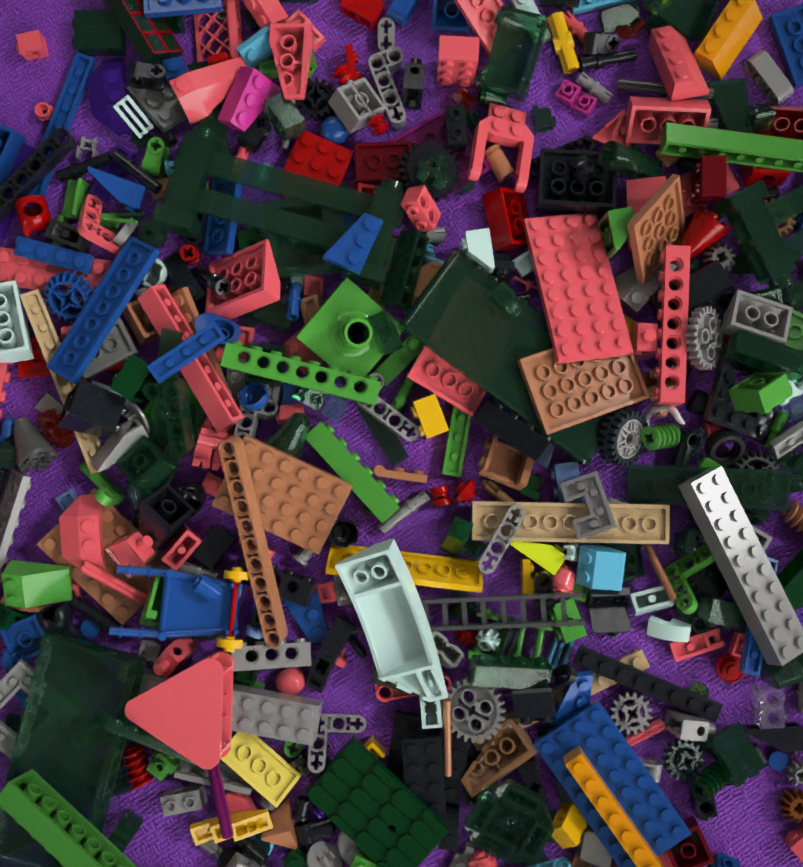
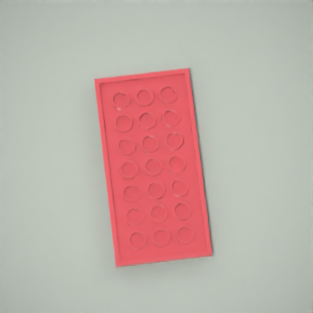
M580 213L524 218L522 222L557 364L627 356L634 352L610 262L606 257L607 251L604 248V240L601 238V229L597 224L598 218L595 214Z

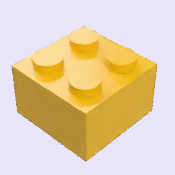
M436 394L413 402V407L410 409L414 419L418 418L420 425L417 427L421 437L425 436V439H429L449 431Z

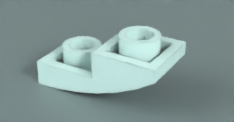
M651 615L648 620L646 635L668 641L688 642L692 625L674 618L668 622Z

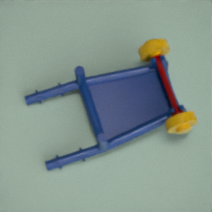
M130 564L128 566L118 565L117 573L127 574V576L134 574L147 575L148 578L150 576L164 577L158 630L144 629V627L141 629L123 628V625H121L120 627H110L109 635H116L119 638L121 636L140 637V639L142 637L158 638L160 641L176 637L225 635V638H217L216 647L223 648L225 652H235V649H241L243 646V640L235 639V635L239 634L237 629L241 590L244 588L241 580H250L248 572H243L244 568L232 567L231 571L224 570L223 577L231 579V581L211 578L223 588L218 599L213 602L211 600L207 601L192 591L193 586L191 584L196 578V574L171 569L151 568L150 565L149 567L130 566Z

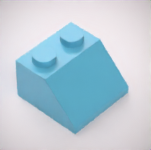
M597 543L580 546L576 584L591 589L621 591L626 552Z

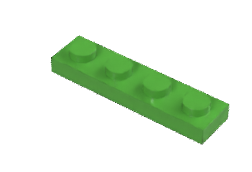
M452 406L441 474L461 477L471 416Z

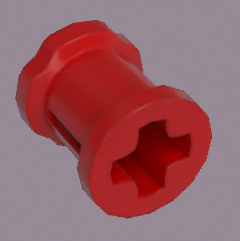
M188 244L181 247L180 256L187 264L195 265L200 261V252L193 245ZM190 252L193 253V256L190 257L187 254Z

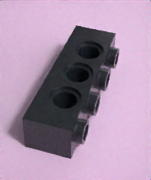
M243 557L239 567L244 568L243 572H248L245 558ZM272 563L274 574L280 577V583L277 585L280 598L303 607L310 606L318 583L313 582V578L309 576H297L295 571L287 568L284 570L279 569L277 564ZM241 580L242 583L251 586L250 580ZM293 581L298 584V590L296 592L293 591L291 588V583Z

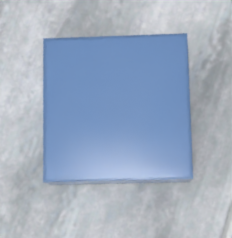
M71 488L56 497L55 500L62 512H64L78 498V495L74 488Z

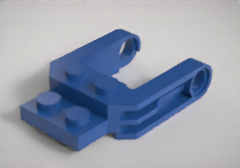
M38 612L12 623L8 630L0 628V633L7 646L1 658V663L6 673L20 659L25 661L50 650L62 679H65L71 692L82 688V678L67 645L59 634H48L41 628ZM21 688L16 693L23 710L29 711L38 706V702Z

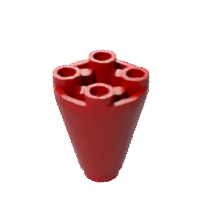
M702 206L694 213L678 246H691L690 259L719 241L730 230V227L724 222L720 223L717 221L718 216L713 211H707Z

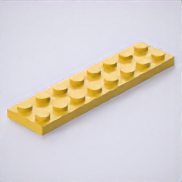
M331 543L325 574L339 576L335 564L368 547L349 545L347 548L336 547ZM400 551L415 585L482 593L483 573L478 567V560Z

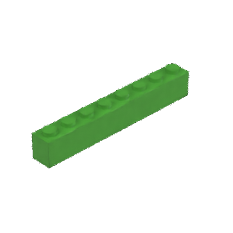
M666 122L660 134V154L700 159L702 156L727 155V163L803 173V140Z

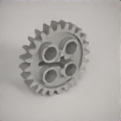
M703 306L695 308L694 312H691L692 318H688L690 325H686L688 332L685 333L688 339L685 341L688 344L686 351L690 352L688 358L692 359L691 364H695V369L712 370V368H716L715 364L719 363L718 359H720V352L723 349L721 346L724 344V341H722L724 334L720 333L721 319H718L719 313H716V309H712V307Z
M475 676L470 681L465 677L463 683L458 680L456 682L457 686H450L452 692L447 691L449 697L447 699L451 700V725L453 726L451 733L457 731V738L464 735V742L471 738L472 743H475L478 738L480 743H482L484 736L487 740H490L491 733L496 735L498 733L496 728L500 729L502 727L499 721L505 720V717L501 715L506 712V709L501 708L505 701H499L498 699L502 694H495L497 687L495 686L491 689L489 687L490 681L483 684V678H480L478 682H476ZM467 691L473 693L474 700H469L467 698ZM483 702L490 704L491 711H486L483 708ZM472 706L476 707V713H472ZM457 708H461L464 711V717H460L457 714ZM474 719H478L481 722V728L475 727Z

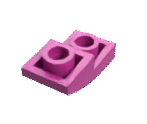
M564 79L555 93V97L563 104L587 118L598 103L597 98L581 91L580 86Z

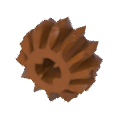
M791 787L790 792L784 790L785 795L779 796V799L782 801L777 804L781 809L780 813L787 820L800 824L801 819H803V790H796Z

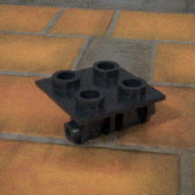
M711 564L687 578L698 605L709 613L729 588L722 573ZM684 585L680 586L679 589L683 591Z

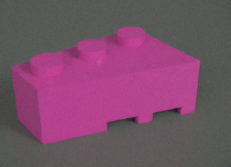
M240 66L217 120L231 129L245 132L281 88L255 68Z

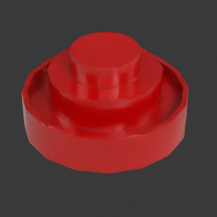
M471 478L467 482L462 480L453 491L456 494L453 501L457 504L461 501L463 503L466 501L470 503L476 496V493H474L476 483Z
M730 653L723 654L715 662V672L724 682L734 683L744 675V673L738 672L740 658L737 656H733Z

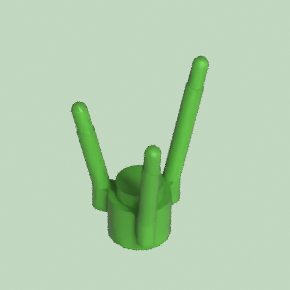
M102 213L100 226L118 234L119 231L115 230V228H118L120 223H138V220L119 217L144 216L145 213Z

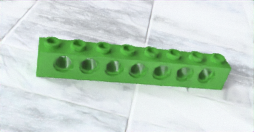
M232 340V344L226 342L220 364L224 368L373 406L376 405L381 386L378 377L367 375L364 378L360 377L359 373L355 371L341 372L340 368L329 365L328 368L321 367V363L309 360V363L301 362L302 358L290 355V358L282 357L283 353L271 350L270 353L263 352V348L252 345L251 348L243 347L244 343ZM242 353L249 354V360L246 363H241L239 360ZM261 358H268L269 364L267 367H259V360ZM280 363L288 364V370L285 373L278 371ZM302 367L306 368L308 371L307 376L299 378L297 370ZM320 372L327 375V379L323 383L316 381V375ZM339 377H343L346 380V385L342 388L335 385V380ZM357 382L365 384L366 388L361 393L354 390V385Z

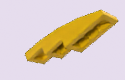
M268 809L230 814L234 836L231 838H234L235 842L273 828ZM218 817L190 824V831L195 846L214 840L215 844L227 840L222 838Z

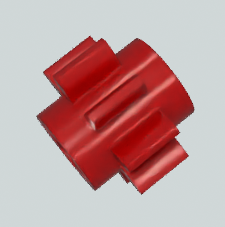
M477 629L454 631L457 641L464 644V646L469 642L474 644L477 640L475 637L479 633Z

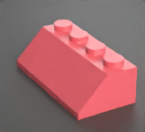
M671 26L651 29L648 49L670 101L709 94L708 86L686 38Z
M630 96L626 114L625 142L660 144V134L666 122L707 128L712 110L708 100L682 99L671 102L669 98Z

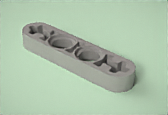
M514 504L507 509L481 555L478 567L482 573L490 574L496 569L525 517V510L520 505ZM517 508H519V513L521 514V516H516L513 521L517 523L516 526H514L512 523L508 521H505L507 517L511 520L513 514L511 513L512 509L516 510ZM504 525H509L512 528V532L508 536L501 534V528ZM494 542L502 544V550L499 553H494L491 550V545ZM487 552H489L492 556H495V557H498V558H497V560H494V558H492V560H491V562H490V564L492 565V567H491V568H487V569L485 570V569H483V568H484V565L482 564V562H483V561H485V562L488 561V559H489L490 556H488V555H486V554H487Z

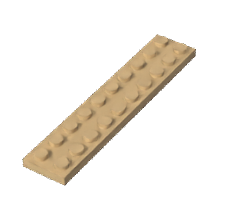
M472 501V523L474 524L472 527V540L490 541L507 509L511 505L517 504L524 508L525 517L511 541L669 544L670 505L609 503L617 528L578 540L572 520L590 515L587 503ZM512 509L511 513L513 514L511 520L507 517L505 521H508L512 523L514 526H516L517 523L513 521L516 516H521V514L519 513L520 509ZM502 526L501 534L504 536L510 535L512 532L511 526Z

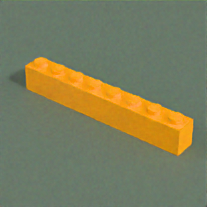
M578 746L564 755L565 766L636 867H664L581 747Z

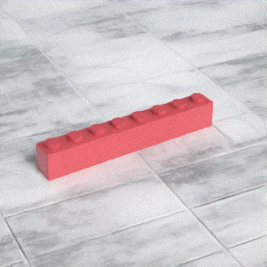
M165 284L150 286L137 298L168 351L194 335ZM206 353L180 370L217 433L231 428L244 418Z

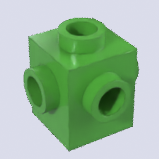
M167 745L162 750L158 748L151 756L153 761L146 770L159 781H162L169 773L172 775L179 767L177 762L182 756Z

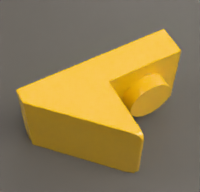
M520 557L521 594H531L534 591L533 576H531V574H534V564L530 562L528 557ZM544 576L539 577L538 583L542 584L546 578Z

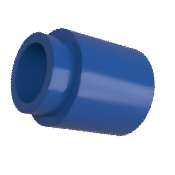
M205 574L197 575L191 584L193 586L192 591L207 601L215 602L223 590L218 582Z

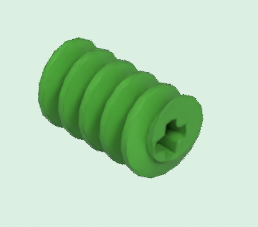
M675 423L646 426L640 431L643 445L648 450L675 447L680 442V428Z

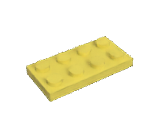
M236 732L231 738L230 751L220 759L275 808L279 806L301 777L296 769L257 735Z

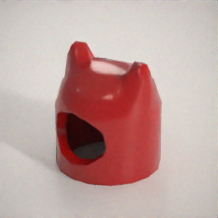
M26 196L14 202L18 221L25 237H29L31 232L47 230L51 214L44 196ZM29 203H37L36 205L26 206Z

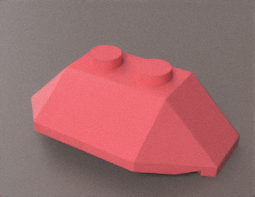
M93 494L79 495L59 517L62 557L78 569H80L85 561H88L106 572L102 504L95 499Z

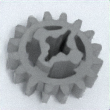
M624 691L623 697L617 694L618 700L612 699V702L615 704L614 707H609L613 711L609 716L615 719L614 723L616 726L619 725L618 728L621 732L625 729L627 735L631 731L637 735L638 729L644 732L643 726H650L647 719L653 718L648 714V712L652 711V708L647 707L649 701L643 700L644 696L641 694L637 696L635 691H632L631 695ZM631 700L630 703L623 704L625 701ZM641 707H642V710H643V715H642V716H641V713H640ZM619 709L621 710V715H622L620 718H619V715H618ZM631 710L634 714L631 716L627 712Z

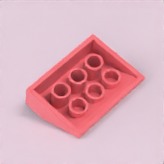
M268 239L209 264L210 272L218 273L231 282V290L227 295L220 296L207 286L205 313L216 314L231 320L280 300L281 283Z

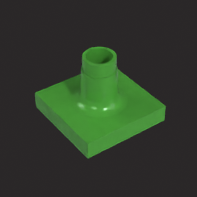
M346 277L295 337L328 366L339 367L340 371L345 373L348 370L359 373L360 377L365 378L405 328ZM354 322H358L363 329V337L358 344L351 342L347 334L349 326ZM357 382L354 387L356 388L360 382Z

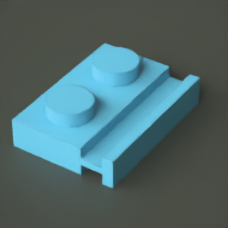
M267 25L236 47L247 67L257 68L258 62L265 61L273 56L269 43L270 28Z

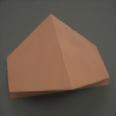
M289 798L270 814L273 828L261 832V840L296 850L298 843L294 827L295 820L292 818L293 812Z

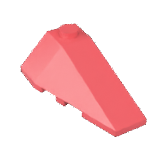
M241 56L187 72L169 81L172 91L190 124L208 117L213 112L212 110L225 100L240 66L247 67Z

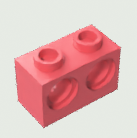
M426 186L409 187L401 202L403 209L417 232L434 230L441 213Z

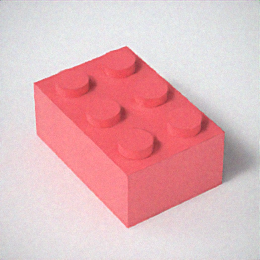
M440 35L436 83L444 86L459 84L463 87L474 85L479 59L480 37Z

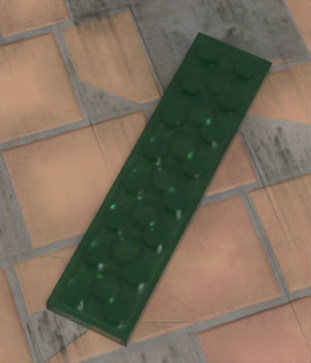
M629 465L627 503L687 505L678 485L714 467ZM722 467L742 508L789 510L790 470Z

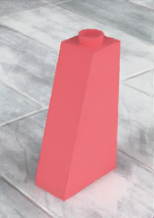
M666 176L626 180L627 207H631L632 212L637 214L641 207L666 181ZM628 236L629 252L631 253L632 249L630 245V238Z

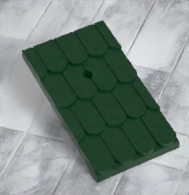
M354 736L348 740L306 790V795L329 817L330 821L352 839L356 846L376 863L377 867H418L449 833V827Z

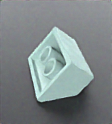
M489 228L465 231L464 238H461L459 247L460 259L463 258L464 264L485 280L490 279L495 269Z

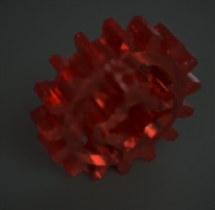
M48 409L38 415L36 421L39 424L37 426L42 430L43 437L47 441L49 440L51 445L55 444L56 448L59 449L61 447L63 450L74 443L75 438L72 436L74 432L57 427L60 413L56 414L55 410L50 411Z

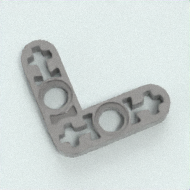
M321 714L320 718L325 724L321 725L320 732L325 731L324 735L318 734L317 738H321L324 744L320 749H315L309 745L307 763L309 770L317 774L325 769L328 733L361 734L367 726L364 717L360 715ZM337 718L344 721L343 728L339 730L333 727V722ZM350 718V723H356V719H360V723H363V726H360L359 730H356L355 726H349L350 730H346V719ZM312 751L316 753L323 752V756L319 755V762H322V766H319L318 770L311 766V763L315 762L316 755L311 756Z

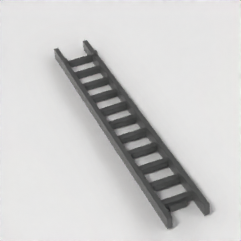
M583 591L420 599L429 625L428 604L442 603L443 625H430L431 631L585 625V619L567 620L565 599L583 597ZM560 598L562 620L547 621L545 599ZM526 599H540L542 621H527ZM506 600H520L522 622H507ZM486 601H500L502 622L487 623ZM461 602L463 624L449 625L447 603ZM467 602H480L482 623L468 624ZM348 604V607H354V605ZM354 628L351 634L365 633L363 628Z

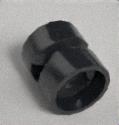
M696 389L687 403L686 411L696 416L700 414L701 418H703L709 399L708 393Z

